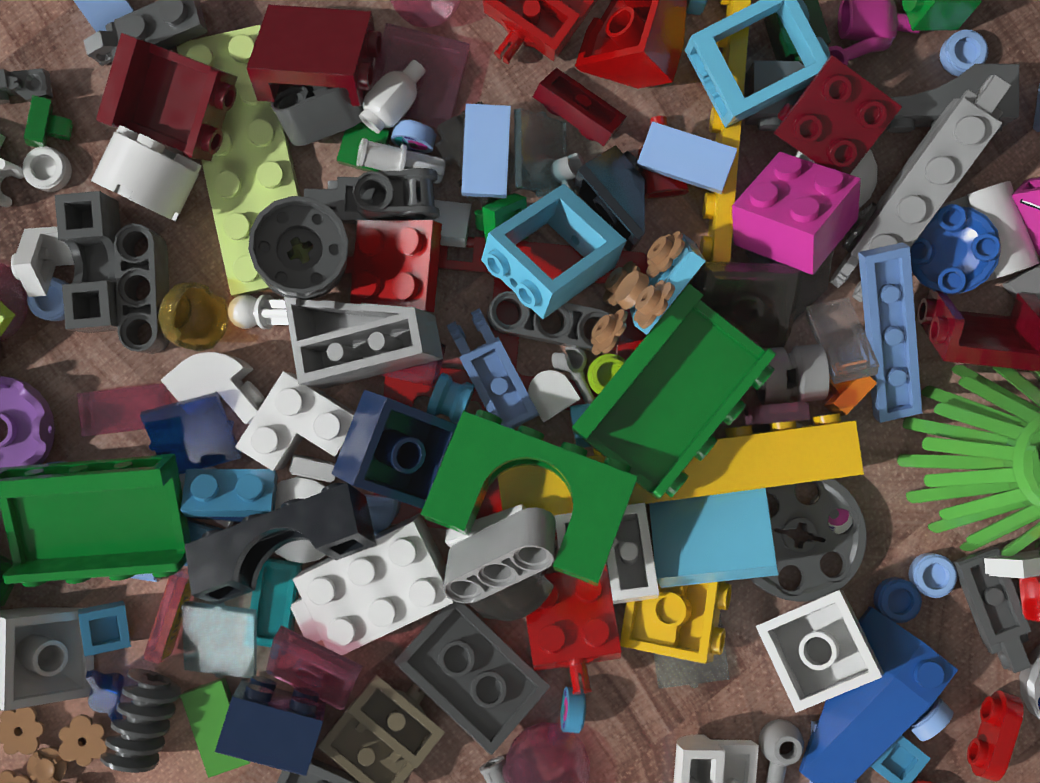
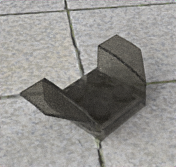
M834 249L813 275L785 264L704 262L688 284H691L703 294L701 298L703 303L759 347L784 348L790 336L793 322L828 289Z

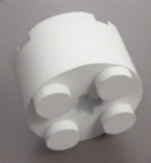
M119 125L117 131L113 133L91 181L176 222L202 166L178 153L175 154L165 149L166 146L143 134H137Z

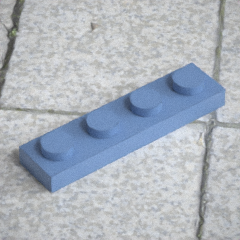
M902 242L858 252L869 375L877 382L871 389L873 417L882 423L922 414L910 246Z

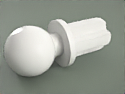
M244 294L235 297L228 306L230 321L242 329H249L256 325L261 329H270L274 325H288L284 299H274L271 295L267 294L260 295L257 299L251 295Z

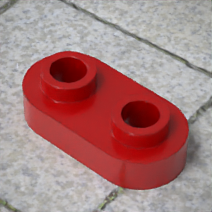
M998 690L984 699L980 709L982 721L977 737L970 742L967 750L968 763L971 764L972 771L976 776L997 782L1005 775L1024 715L1023 702L1019 696Z

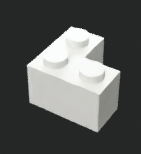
M283 371L235 448L272 471L285 468L303 438H306L332 456L337 457L355 411L316 387L299 385L296 374Z
M645 503L627 506L607 559L613 604L656 599L659 596ZM572 513L554 515L559 548Z

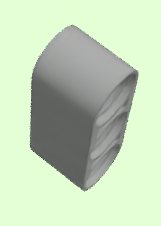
M537 507L526 508L450 547L444 578V595L458 603H474L550 567L554 561L556 520L553 514Z

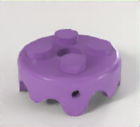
M0 376V418L8 426V434L0 442V468L42 464L50 453L55 434L54 418L49 404L41 393L27 382L14 377Z

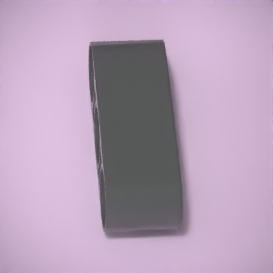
M132 223L122 227L116 234L114 241L117 332L120 342L127 349L156 354L163 351L171 339L168 248L166 241L160 234L141 224ZM147 237L148 249L143 255L137 257L134 251L135 244L140 238ZM143 280H148L150 283V293L145 299L139 300L136 294L137 286ZM148 322L152 328V336L147 343L142 345L138 338V331L143 324Z
M506 291L497 295L487 308L488 323L499 333L566 347H577L585 351H591L593 344L585 337L583 332L585 322L588 319L599 321L603 316L610 314L600 309L566 302L554 311L561 319V327L556 334H550L542 329L540 316L531 308L524 306L514 291ZM509 301L517 307L519 317L515 324L506 325L498 319L496 308L500 302Z

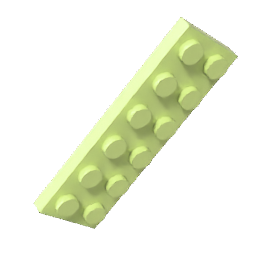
M261 25L197 38L176 46L177 52L181 55L238 76L235 84L236 99L232 108L227 111L221 129L223 132L221 146L213 154L211 161L201 160L230 294L233 297L271 290L254 268L248 250L250 229L258 214L272 202L290 196H300L287 134L273 111L271 102L257 101L247 71V65ZM300 244L293 246L294 255L290 257V260L299 258L302 264L310 260L308 252L312 250L311 247L304 249Z

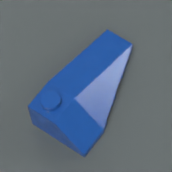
M870 606L858 622L884 675L877 680L825 701L820 719L815 721L817 724L815 732L812 730L799 768V772L813 783H854L932 706L958 671L956 667L919 638Z

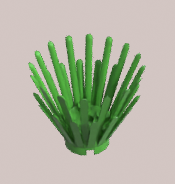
M956 365L951 370L961 377L958 381L959 385L1014 416L934 386H926L922 389L921 394L941 402L934 408L936 414L990 432L907 417L902 424L905 429L951 438L926 437L922 441L924 450L960 455L900 454L897 462L901 467L978 470L927 474L923 480L924 484L930 488L907 492L906 498L910 503L999 493L940 510L939 516L942 519L932 522L927 526L934 533H940L1023 508L970 534L966 538V542L961 544L960 549L973 551L1040 519V408L966 366ZM993 367L997 373L1040 407V389L1015 369ZM1029 370V372L1040 382V371ZM1040 522L1000 549L1001 555L1014 556L1040 537ZM1040 539L1036 541L1035 549L1040 547Z

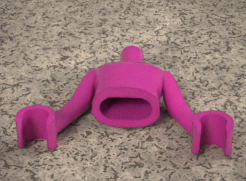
M842 0L838 11L839 36L841 39L860 42L845 49L839 46H831L828 49L830 56L833 55L847 66L848 61L868 53L887 50L896 38L897 31L919 33L920 31H912L907 14L897 13L894 0Z

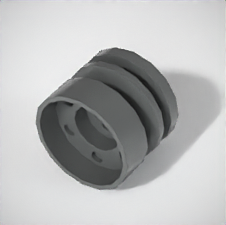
M290 196L276 200L258 214L250 229L248 250L254 268L273 292L283 297L302 300H313L323 297L339 284L347 269L348 238L343 223L329 206L314 198ZM300 244L304 249L311 247L312 250L308 252L310 260L303 264L299 258L290 260V257L294 255L293 246Z

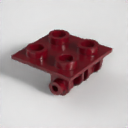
M831 55L795 105L792 106L790 103H786L781 108L777 118L782 122L774 134L815 163L850 175L902 106Z

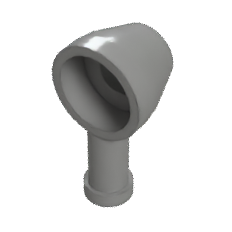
M777 719L770 721L760 732L759 747L763 755L769 760L765 783H784L787 766L796 763L804 752V739L800 730L787 720ZM786 741L792 742V749L789 753L781 754L779 752L782 743Z

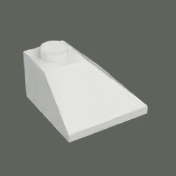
M27 607L0 610L1 710L8 711L94 695V655L84 656L78 609L83 608Z

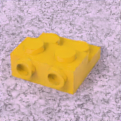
M721 581L661 588L658 584V598L626 603L620 646L704 664L713 662L714 654L721 655L724 649L726 631L725 628L718 627L720 610H728L730 606L732 585Z

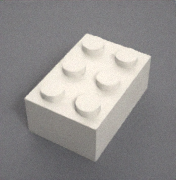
M421 513L375 535L376 546L339 560L328 557L305 568L293 578V582L332 660L454 602L444 595L443 586L446 564Z

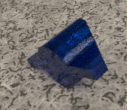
M94 669L87 671L85 678L91 686L88 698L89 707L98 713H107L111 721L123 719L122 714L116 711V706L121 700L122 688L125 682L124 676L120 673L103 674Z

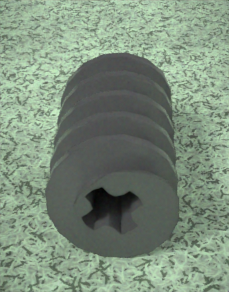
M130 669L127 676L138 682V684L124 686L122 694L132 699V702H120L116 706V711L127 717L126 719H114L110 725L111 729L121 733V736L115 735L106 738L105 745L115 752L101 754L100 760L105 766L113 770L130 773L147 772L154 769L159 763L158 752L164 747L165 739L163 735L170 729L168 718L175 714L176 706L173 702L177 701L180 697L181 688L176 682L160 673L145 669Z

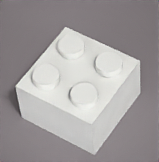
M843 590L835 591L756 626L796 713L877 680L884 675Z

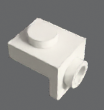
M57 227L24 229L17 252L11 258L12 273L17 280L21 281L28 297L47 296L55 266L74 265L72 253L65 242L58 240Z

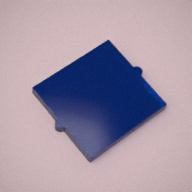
M217 392L141 411V420L151 440L149 449L155 451L157 455L175 454L179 475L186 473V469H203L241 459L242 457L241 451L235 448L237 440L233 433L234 421L228 420Z

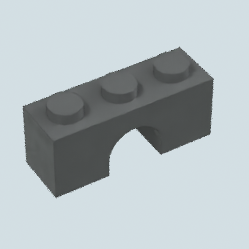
M101 191L55 195L58 240L68 245L74 261L73 283L62 284L65 329L82 333L117 331L114 241L116 234L121 229L119 201Z

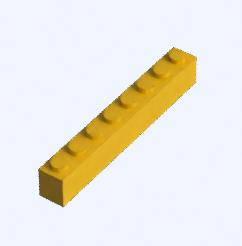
M840 413L814 416V425L797 427L796 421H794L796 419L777 421L779 423L770 422V431L753 433L752 425L726 428V437L716 438L718 441L702 461L693 457L685 467L683 472L689 477L673 497L664 493L660 499H656L636 483L628 505L638 503L649 504L864 475L856 421H841ZM594 448V455L586 456L601 463H604L605 457ZM524 465L509 469L498 476L502 511L521 504L526 508L537 507L551 512L553 516L572 513L573 501L567 486L550 470L539 466Z

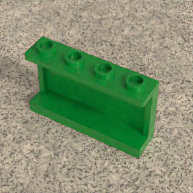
M691 284L687 285L572 426V431L605 458L615 459L631 467L630 473L638 476L636 483L656 499H660L664 493L670 497L675 495L689 477L683 472L685 467L693 457L699 461L704 459L718 441L712 436L713 432L722 421L728 426L731 425L746 406L740 400L751 386L756 390L760 389L775 370L769 363L777 353L770 348L763 350L701 301L703 294Z
M175 454L1 467L0 509L13 561L12 567L3 574L4 584L22 583L24 587H35L48 581L65 580L68 584H77L97 577H109L112 581H120L138 574L152 573L154 577L162 578L179 572L187 562L185 544L191 542L187 517L180 511L183 494Z

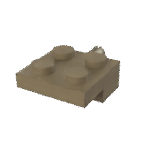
M375 674L317 747L360 783H403L413 769H417L445 732L426 717L419 703L427 694L422 689L419 690L415 683L405 693L392 688Z

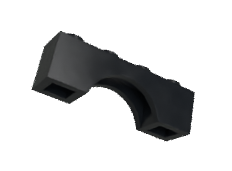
M334 483L324 487L321 493L308 498L288 500L281 505V508L266 514L249 515L243 518L240 524L227 529H214L205 532L202 538L185 544L191 595L217 605L255 591L259 573L266 560L278 548L293 541L309 540L315 549L334 560H339L376 546L366 496L349 483Z

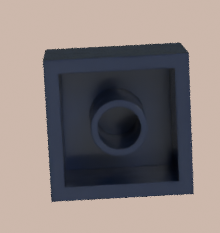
M364 389L332 475L352 486L423 509L457 424Z
M251 676L250 680L242 679L232 696L215 752L307 776L323 724L326 701L319 700L320 694L309 689L295 687L293 692L276 688L277 682L269 678Z

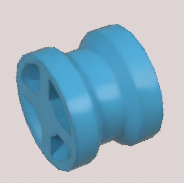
M441 373L431 395L426 413L434 416L443 414L448 416L452 423L458 424L462 412L467 411L475 385L469 382L463 384L456 383L450 375Z

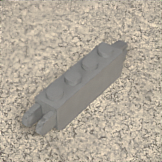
M990 75L976 94L968 89L961 98L951 101L849 241L846 247L849 253L834 272L830 283L840 287L848 280L851 272L859 263L858 252L902 242L911 248L1003 124L999 121L1003 112L996 108V106L1011 85L996 75ZM861 281L855 287L854 294L852 295L859 302L863 301Z

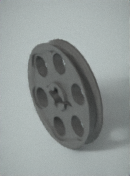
M834 479L812 481L818 489L817 496L819 498L815 503L804 505L797 500L795 496L797 484L766 488V492L772 495L777 503V509L770 518L778 574L784 567L794 565L800 570L802 580L797 588L785 590L780 586L778 575L749 578L764 591L789 601H814L840 590L857 572L866 549V525L861 509L854 497L843 485ZM836 509H845L852 516V525L842 534L833 532L828 524L829 515ZM801 522L803 531L808 532L809 535L821 537L823 540L821 542L810 539L807 541L802 540L799 542L798 547H794V539L786 534L774 532V528L784 530L796 529L798 523ZM833 551L840 555L843 566L840 573L829 577L821 571L820 560L823 555Z

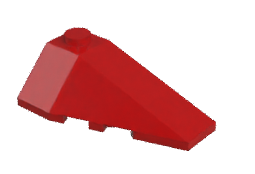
M611 0L601 19L593 17L589 24L575 67L581 72L637 89L673 82L684 46L687 0Z

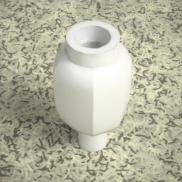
M412 60L402 72L392 71L385 74L366 94L363 100L364 110L359 115L361 121L378 134L383 128L394 127L414 103L417 95L416 83L426 72L424 67L416 60Z

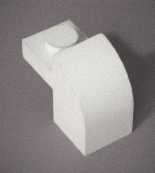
M203 352L192 355L161 379V382L189 414H202L222 397L244 424H250L261 407V403L265 400L261 392L250 381H246L244 384L241 381L254 369L242 359L227 354Z

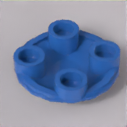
M956 204L944 206L937 211L910 248L913 274L921 284L933 291L937 290L952 295L972 291L987 281L998 266L1002 248L998 230L986 215L973 208L961 207Z

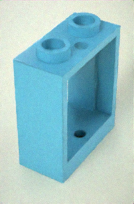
M759 0L691 35L685 48V52L725 128L809 86L830 57L827 44L821 37H816L809 24V12L803 0ZM777 12L805 68L744 98L716 42Z
M562 184L490 231L481 261L493 276L500 278L516 293L524 306L531 308L544 319L615 268L627 240L568 186ZM545 224L550 225L584 257L553 280L516 246L517 243Z

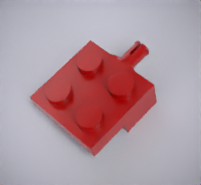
M483 0L484 13L501 24L508 33L498 49L495 50V56L500 60L503 57V62L509 64L520 46L524 44L525 46L534 47L546 57L555 61L598 0Z
M357 220L355 251L352 257H347V269L344 273L351 274L352 276L350 303L415 307L425 312L434 313L442 223L434 220Z
M607 565L604 567L598 586L561 572L531 576L522 580L521 585L534 671L560 667L569 668L573 688L572 693L575 695L581 694L578 676H581L584 694L591 692L587 665L594 662L621 659L622 653Z

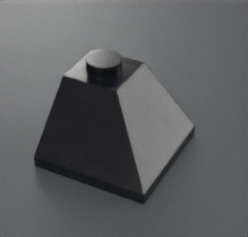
M615 145L578 169L574 190L589 207L627 240L624 248L627 251H632L645 234V178L640 174L643 172V169L637 166L638 160L629 151L622 153Z

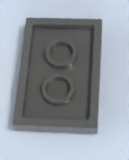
M455 601L441 608L393 661L490 755L498 749L550 688L529 665L464 603Z

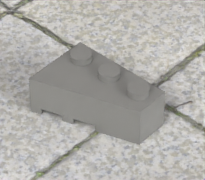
M284 297L299 385L325 389L443 359L435 315L415 307L366 303L352 304L328 300L315 301Z

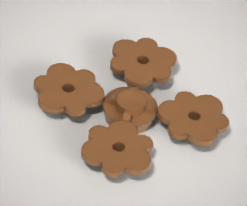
M676 231L673 235L661 236L652 244L647 254L649 266L646 274L641 273L640 268L632 261H629L623 267L616 268L609 275L605 282L606 291L603 295V301L612 306L619 304L622 309L618 310L614 315L603 316L595 324L591 333V343L593 344L591 352L593 354L599 355L601 352L606 354L615 346L618 337L622 335L626 328V323L624 322L627 318V312L625 310L635 306L637 311L633 319L643 329L648 328L657 316L665 312L668 306L667 301L672 297L675 286L663 280L659 281L655 286H648L649 277L654 278L660 272L667 271L672 265L673 260L681 254L685 246V242L682 240L683 233Z
M33 707L3 711L0 716V744H4V752L8 755H14L18 751L24 755L32 754L27 763L29 777L26 775L15 776L13 771L4 770L0 773V783H32V781L34 783H59L67 772L68 762L76 760L79 766L86 767L93 759H99L101 754L108 751V747L105 745L106 739L103 738L105 734L104 725L101 723L93 724L92 719L84 714L74 717L70 726H65L59 731V738L63 742L59 748L46 747L37 750L40 745L38 737L44 733L45 726L41 721H36L37 712Z

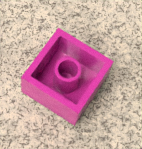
M779 152L732 205L734 245L813 275L858 220L861 178Z

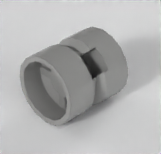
M821 344L794 346L790 353H787L783 347L770 348L777 353L769 363L775 370L760 389L756 390L761 405L788 403L791 396H794L798 402L826 400L829 392L830 376L827 356Z

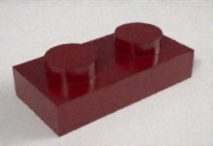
M557 67L539 83L532 96L542 103L548 112L562 117L578 128L585 138L596 141L603 147L619 130L627 117Z

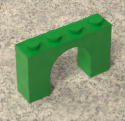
M477 410L474 415L463 411L421 515L431 522L469 536L487 490L499 475L509 469L524 465L539 466L550 470L565 483L573 501L572 516L553 568L556 571L598 586L638 476L630 473L631 467L618 460L605 458L604 463L586 457L588 451L578 445L563 441L559 447L543 441L545 435L530 427L520 425L518 431L503 426L501 425L502 419L490 412Z

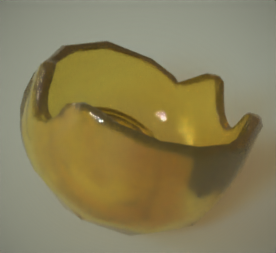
M191 281L189 283L182 282L173 286L162 298L158 321L164 336L176 346L198 352L213 349L224 337L229 322L228 305L224 298L209 291V286Z

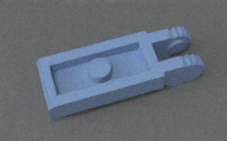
M479 308L471 312L473 316L472 321L477 331L482 333L486 341L485 344L478 348L470 350L461 326L457 325L455 321L446 326L462 355L459 358L473 385H475L474 387L486 410L502 419L501 425L514 429L539 416V413L499 337H494Z

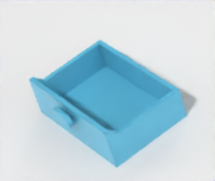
M766 488L649 503L657 582L661 588L779 575Z

